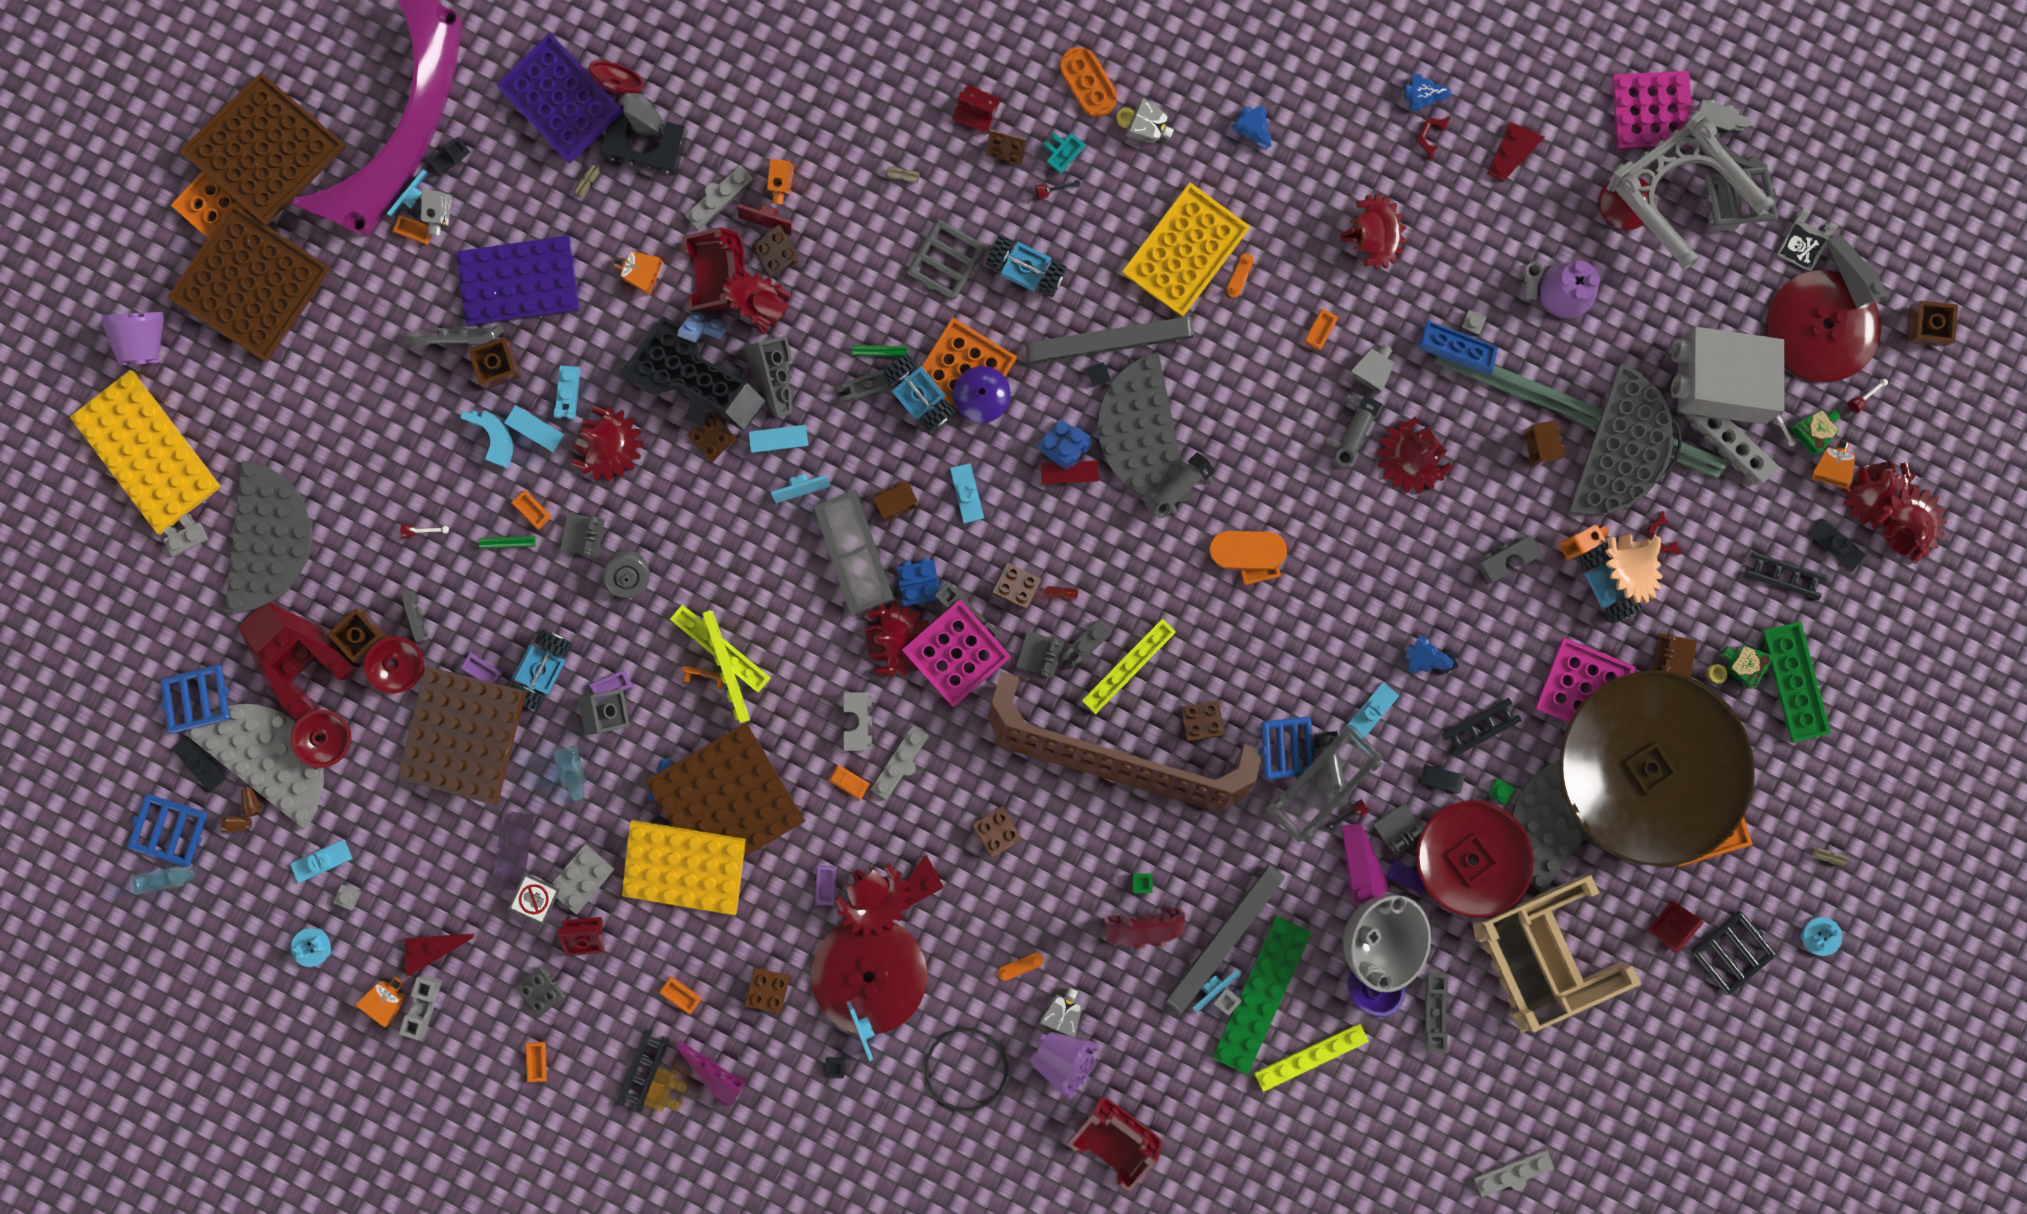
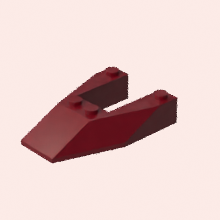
M273 603L257 608L238 627L264 682L282 707L296 721L304 714L319 709L293 682L315 658L338 680L347 681L360 668L357 663L349 659L320 626Z
M1180 908L1161 910V914L1124 918L1123 915L1103 917L1106 941L1111 943V945L1133 946L1134 949L1145 948V944L1152 943L1154 946H1164L1165 942L1180 937L1185 932V913Z

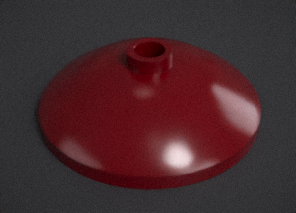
M595 60L589 64L588 71L593 80L610 94L625 95V93H639L644 89L645 82L642 77L621 64L605 60Z
M1640 177L1638 178L1641 187L1650 186L1645 180ZM1608 181L1601 189L1598 197V208L1602 218L1606 223L1618 230L1631 231L1644 225L1643 221L1616 191L1607 190L1610 182ZM1641 193L1643 198L1648 202V193Z
M399 636L385 637L375 642L367 651L363 664L364 673L369 683L377 690L390 694L401 693L412 688L422 676L424 669L423 655L420 649L409 639ZM391 659L395 660L393 665L388 664Z
M314 710L304 714L296 721L291 731L290 744L295 756L304 764L316 768L329 767L338 763L347 754L351 745V731L347 722L339 714L329 710ZM318 734L322 736V739L320 741L315 740V737Z

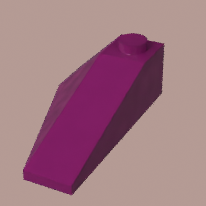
M1362 824L1341 825L1350 903L1363 904L1388 892L1387 878Z
M684 1042L678 1043L676 1046L678 1051L712 1094L718 1098L717 1101L724 1106L729 1105L731 1107L746 1083Z

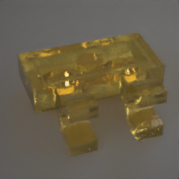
M659 1066L644 1105L661 1112L665 1107L677 1111V1109H680L682 1101L668 1098L671 1089L673 1088L683 1093L687 1091L689 1083L677 1080L676 1076L678 1073Z

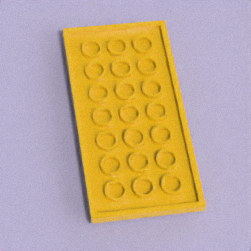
M129 370L70 416L71 420L157 534L161 535L166 528L179 521L182 515L188 514L221 488L205 464L132 370Z

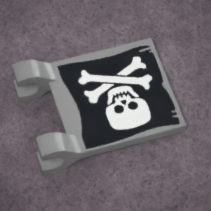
M1803 208L1798 211L1795 221L1776 255L1809 272L1813 270L1827 244L1826 240L1830 239L1838 225L1830 222L1825 225L1823 231H1820L1805 223L1811 211Z

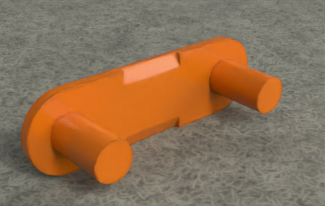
M1246 253L1240 257L1227 287V294L1232 298L1240 295L1254 263V258L1250 254Z
M689 666L681 667V670L685 672L684 682H690L691 673L717 679L716 689H723L720 673Z
M1033 953L1002 966L998 970V977L1003 981H1007L1038 968L1043 964V957L1039 953Z

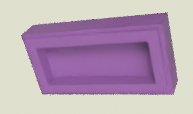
M471 652L460 667L461 670L476 679L498 683L504 672Z
M626 669L589 685L593 694L619 689L625 691L633 687ZM612 695L605 696V697H600V698H596V700H597V702H599V701H601V700H603V699H606V698H608V697H610V696H612Z
M817 866L815 905L835 906L837 866Z

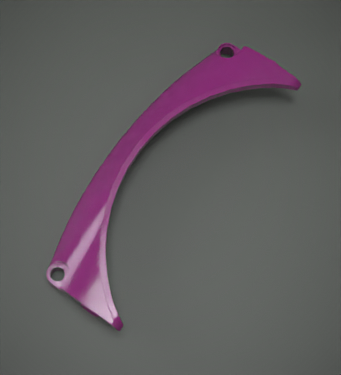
M398 0L411 34L414 69L409 100L391 138L382 150L360 171L326 190L311 195L294 197L290 203L291 205L306 210L311 215L320 219H327L337 223L361 237H367L401 196L420 165L438 127L450 93L457 65L463 24L453 10L443 7L437 0ZM451 19H455L452 24H448ZM364 223V227L358 230V226Z

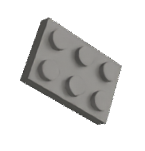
M585 844L551 885L560 889L557 898L575 914H578L614 872L615 868Z

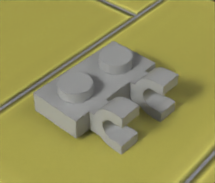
M184 514L179 518L186 529L177 532L175 526L172 525L164 530L168 537L163 540L171 557H175L209 540L202 524H195L191 514Z

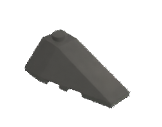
M625 93L624 114L638 136L661 138V132L665 130V121L662 120L657 110L642 94Z
M1842 235L1826 240L1857 309L1887 300V294L1878 276Z
M787 336L745 345L748 364L775 418L791 414L792 391L789 388V378H792L789 371L791 351Z

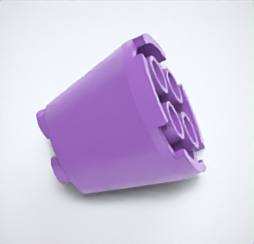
M1582 260L1560 262L1552 266L1542 276L1539 283L1540 301L1550 314L1558 318L1579 317L1586 313L1594 304L1601 280L1600 276L1592 265Z
M163 312L101 315V323L118 365L146 364V361L147 363L159 362L164 325Z
M1050 1032L1048 1035L1043 1034L1038 1043L1040 1047L1037 1052L1035 1051L1032 1054L1030 1062L1059 1092L1072 1099L1077 1093L1075 1089L1085 1083L1096 1060L1093 1054L1094 1051L1098 1050V1045L1091 1041Z

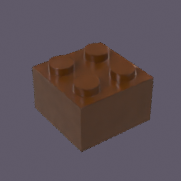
M1921 300L1910 305L1906 343L1940 347L1955 343L1958 305Z
M505 337L468 349L479 385L483 388L488 389L522 377L511 342Z
M1556 420L1533 424L1523 430L1531 467L1551 464L1564 458L1565 446L1561 443V428L1556 423Z
M903 480L893 485L894 488L888 491L883 489L877 492L876 497L873 498L885 523L920 507L908 481L905 483Z
M355 608L327 634L354 663H362L367 651L375 642L389 637L369 614L360 608Z

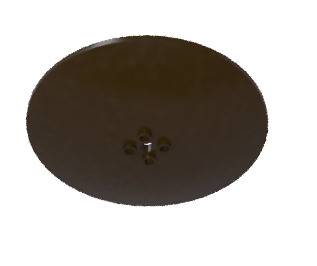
M1651 670L1635 672L1620 676L1600 686L1581 703L1568 723L1563 736L1559 758V773L1564 797L1571 813L1583 831L1593 841L1613 855L1630 862L1649 866H1672L1691 862L1707 855L1723 844L1742 821L1749 806L1754 787L1755 767L1753 751L1746 730L1737 714L1711 688L1693 678L1674 672ZM1649 763L1655 765V772L1653 774L1647 771Z

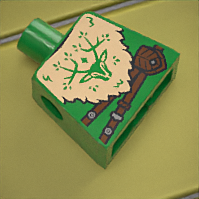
M1820 410L1790 426L1789 429L1813 456L1822 452L1839 432V428L1834 423L1840 419V415L1835 410H1831L1827 414Z
M1745 645L1738 646L1735 650L1726 646L1721 652V656L1729 660L1725 666L1727 672L1747 689L1756 688L1774 658L1771 655Z

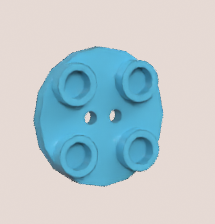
M1819 916L1807 922L1800 935L1805 947L1813 954L1820 956L1833 954L1838 950L1842 941L1841 929L1837 923L1830 918Z
M303 929L292 940V956L302 966H318L331 954L330 940L322 929Z

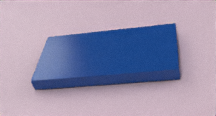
M1429 320L1424 325L1419 349L1489 376L1493 372L1498 347Z

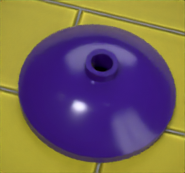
M977 366L968 369L958 378L954 387V402L958 411L972 422H992L1005 413L1010 403L1011 391L1007 379L998 370L988 366ZM984 389L986 393L979 395L978 391Z
M1352 971L1349 975L1347 983L1349 996L1356 1007L1365 1014L1380 1018L1388 1017L1397 1012L1402 1006L1405 998L1404 987L1392 992H1380L1365 985Z

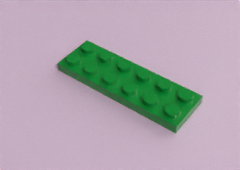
M1799 621L1761 630L1767 654L1774 657L1770 666L1790 742H1798L1831 734L1802 622Z

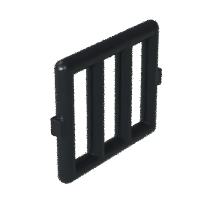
M1737 911L1691 950L1693 956L1705 969L1704 973L1707 977L1712 978L1726 995H1731L1776 957V952L1762 937L1764 935L1759 928H1755L1741 911ZM1738 921L1742 923L1765 951L1766 955L1757 961L1731 929ZM1725 933L1750 963L1751 967L1744 973H1742L1716 941L1722 934ZM1709 945L1736 976L1737 979L1730 985H1727L1701 953Z

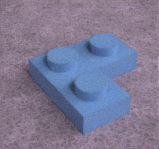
M691 312L679 328L678 336L696 342L702 333L721 339L727 331L728 324L719 319L703 315L700 312Z

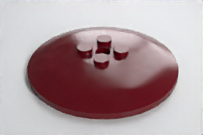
M1814 270L1794 277L1779 289L1772 299L1767 312L1766 334L1767 337L1784 339V367L1788 371L1808 381L1831 383L1856 374L1872 359L1880 341L1881 318L1876 304L1859 309L1856 308L1840 272ZM1824 320H1829L1831 322L1830 329H1826L1824 327Z
M1472 800L1451 804L1432 816L1424 826L1417 843L1416 865L1423 886L1439 905L1460 916L1485 918L1508 910L1521 899L1531 882L1534 856L1526 831L1510 813L1494 804ZM1470 854L1477 857L1476 865H1471L1468 862Z
M893 922L892 930L883 926L881 935H878L872 929L868 936L863 934L862 928L853 933L852 924L847 926L841 924L831 931L818 947L812 963L811 984L819 1007L833 1023L847 1031L858 1033L846 1003L850 1001L857 1019L860 1020L867 1017L873 1033L880 1034L897 1028L906 1022L917 1010L926 990L927 965L918 942L906 929ZM867 971L874 974V980L871 982H866L863 978V974Z

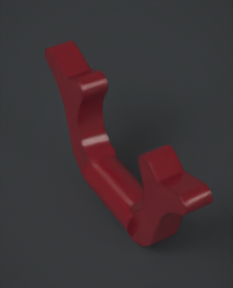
M1450 116L1445 119L1429 118L1421 127L1417 136V142L1427 152L1429 160L1433 158L1434 151L1438 147L1426 142L1427 132L1431 125H1436L1444 131L1447 128L1446 123L1451 119Z
M1660 511L1657 520L1648 527L1647 534L1651 540L1654 536H1658L1656 529L1659 525L1669 523L1665 519L1664 511ZM1677 541L1672 542L1667 547L1662 544L1660 545L1659 552L1682 554V551L1678 548Z

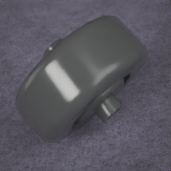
M627 550L619 551L611 555L605 562L603 582L608 591L613 595L621 598H632L641 594L648 586L650 569L647 561L640 554Z

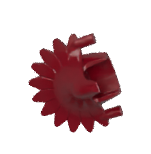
M1375 193L1374 198L1371 195H1366L1365 200L1356 202L1357 208H1365L1361 216L1350 221V223H1357L1351 229L1340 233L1341 241L1357 244L1359 247H1353L1354 250L1366 251L1371 256V258L1363 260L1364 266L1373 265L1374 269H1379L1380 265H1382L1384 269H1387L1389 261L1392 264L1397 262L1396 254H1403L1399 244L1406 242V239L1401 235L1406 226L1400 224L1403 214L1396 213L1397 203L1390 204L1389 196H1384L1381 199L1380 193Z
M746 271L743 272L742 276L733 273L732 278H726L725 282L727 284H724L722 287L723 290L728 292L724 295V298L733 301L730 307L740 309L739 315L741 317L749 316L752 325L763 335L767 333L769 326L772 328L776 327L782 315L786 314L790 306L783 299L789 301L791 294L783 290L781 285H772L771 278L762 280L758 273H755L753 277Z
M594 406L592 413L603 418L601 421L582 420L581 431L572 447L578 453L585 456L586 460L582 462L573 459L571 466L582 469L583 475L593 471L594 480H598L604 474L606 479L611 481L614 472L623 478L624 467L631 470L635 468L631 459H641V455L635 450L644 446L643 442L635 439L641 434V430L631 429L635 420L633 418L624 420L625 413L623 410L614 415L610 406L606 410Z
M1416 416L1406 423L1400 421L1399 431L1390 427L1388 432L1391 438L1380 439V442L1386 448L1378 450L1376 454L1385 458L1377 465L1378 468L1387 469L1383 479L1394 477L1393 488L1403 483L1405 493H1408L1414 486L1417 493L1420 494L1423 491L1424 484L1428 488L1434 489V479L1444 481L1443 475L1452 470L1453 467L1448 462L1440 469L1438 468L1437 463L1448 450L1444 449L1431 431V427L1414 433L1410 430L1419 423Z
M1893 461L1859 467L1857 472L1858 485L1853 486V482H1851L1849 489H1841L1842 493L1850 496L1843 502V505L1853 506L1849 516L1855 517L1860 515V525H1865L1870 521L1872 529H1877L1879 524L1875 522V519L1883 512L1881 509L1882 505L1891 506L1889 499L1891 495L1899 498L1901 489H1906L1908 493H1910L1912 487H1918L1919 490L1918 485L1910 483L1916 475L1915 473H1910L1908 462L1900 463L1901 476H1897ZM1890 517L1883 522L1885 528L1891 520Z
M1912 487L1910 493L1906 489H1901L1899 498L1891 495L1889 497L1891 506L1882 505L1881 509L1883 512L1875 519L1877 524L1882 525L1888 517L1891 518L1882 536L1888 545L1900 556H1908L1918 548V551L1910 558V561L1914 564L1923 556L1929 557V547H1939L1935 538L1944 537L1945 534L1939 527L1947 523L1946 519L1939 517L1945 510L1944 507H1936L1939 498L1934 496L1929 499L1930 492L1926 489L1919 494L1918 487Z
M892 602L890 610L884 605H879V609L867 611L868 619L881 618V622L865 628L869 659L887 661L888 665L877 667L876 674L889 673V676L892 678L897 669L902 676L907 675L908 667L918 671V667L902 649L924 631L929 624L928 620L918 621L921 611L917 610L910 614V607L903 606L899 610L896 602ZM927 646L924 651L931 650L933 647Z
M890 863L883 866L889 876L882 877L870 866L868 867L870 872L867 875L860 869L852 872L855 883L849 885L847 881L845 882L849 896L847 903L845 904L840 895L834 898L835 903L839 907L837 914L846 915L842 924L844 926L852 924L853 933L862 928L865 936H868L872 929L878 935H881L883 926L892 930L893 920H903L900 911L910 908L904 902V900L911 897V893L904 890L909 882L907 880L899 881L902 873L901 871L895 872Z

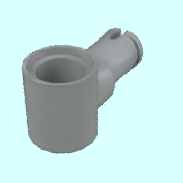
M1539 262L1528 263L1523 268L1525 282H1527L1525 300H1538V283H1540V277L1543 274V266ZM1530 266L1537 268L1535 276L1529 274Z

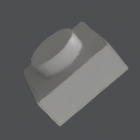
M1469 310L1460 329L1478 336L1487 317Z
M343 884L340 886L333 903L349 910H354L361 891Z
M1225 987L1213 1003L1229 1016L1241 1002V999Z

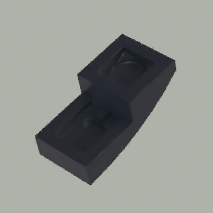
M458 136L444 144L442 150L429 156L427 160L439 176L463 160L470 151Z
M1425 764L1420 783L1461 794L1465 775Z

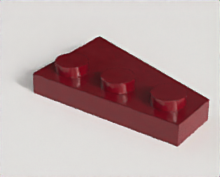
M1510 122L1487 175L1504 182L1545 137Z

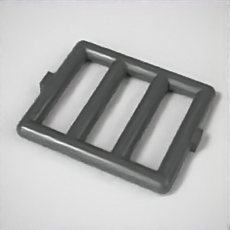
M1768 168L1742 169L1750 178L1753 175H1761L1765 195L1771 197L1775 202L1776 190L1772 188ZM1719 171L1705 174L1708 192L1706 201L1707 205L1710 204L1715 226L1773 221L1778 218L1776 204L1768 210L1769 213L1760 216L1748 204L1750 215L1740 216L1734 187ZM1724 179L1732 217L1721 218L1714 180Z
M938 219L909 266L907 274L926 284V288L932 291L935 289L954 300L984 252L985 245L968 236L963 229L959 228L958 230ZM940 228L976 248L972 257L969 258L936 239L935 237ZM930 245L965 263L967 266L962 274L926 255ZM921 261L957 280L953 290L916 271Z

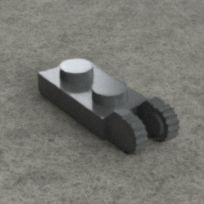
M880 370L834 387L835 392H842L850 388L852 393L840 397L838 402L845 403L890 389L889 384L882 377L885 371Z
M407 589L402 593V600L414 639L419 643L428 642L427 636H429L427 626L423 625L421 619L423 618V612L420 607H417L419 598L414 591Z
M1098 620L1060 658L1064 661L1075 651L1079 657L1068 666L1070 669H1073L1081 660L1087 658L1101 645L1111 633Z

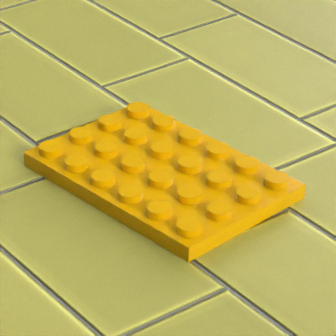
M1189 183L1124 268L1122 274L1182 318L1249 231L1250 226L1195 185Z
M632 820L629 827L622 896L736 915L746 839Z

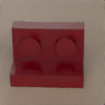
M967 84L964 91H960L958 95V105L952 120L987 135L1001 103V98Z
M1671 901L1647 930L1675 953L1676 951L1680 952L1704 922L1676 902Z
M602 917L563 920V927L558 928V937L566 956L605 953V944L602 939Z

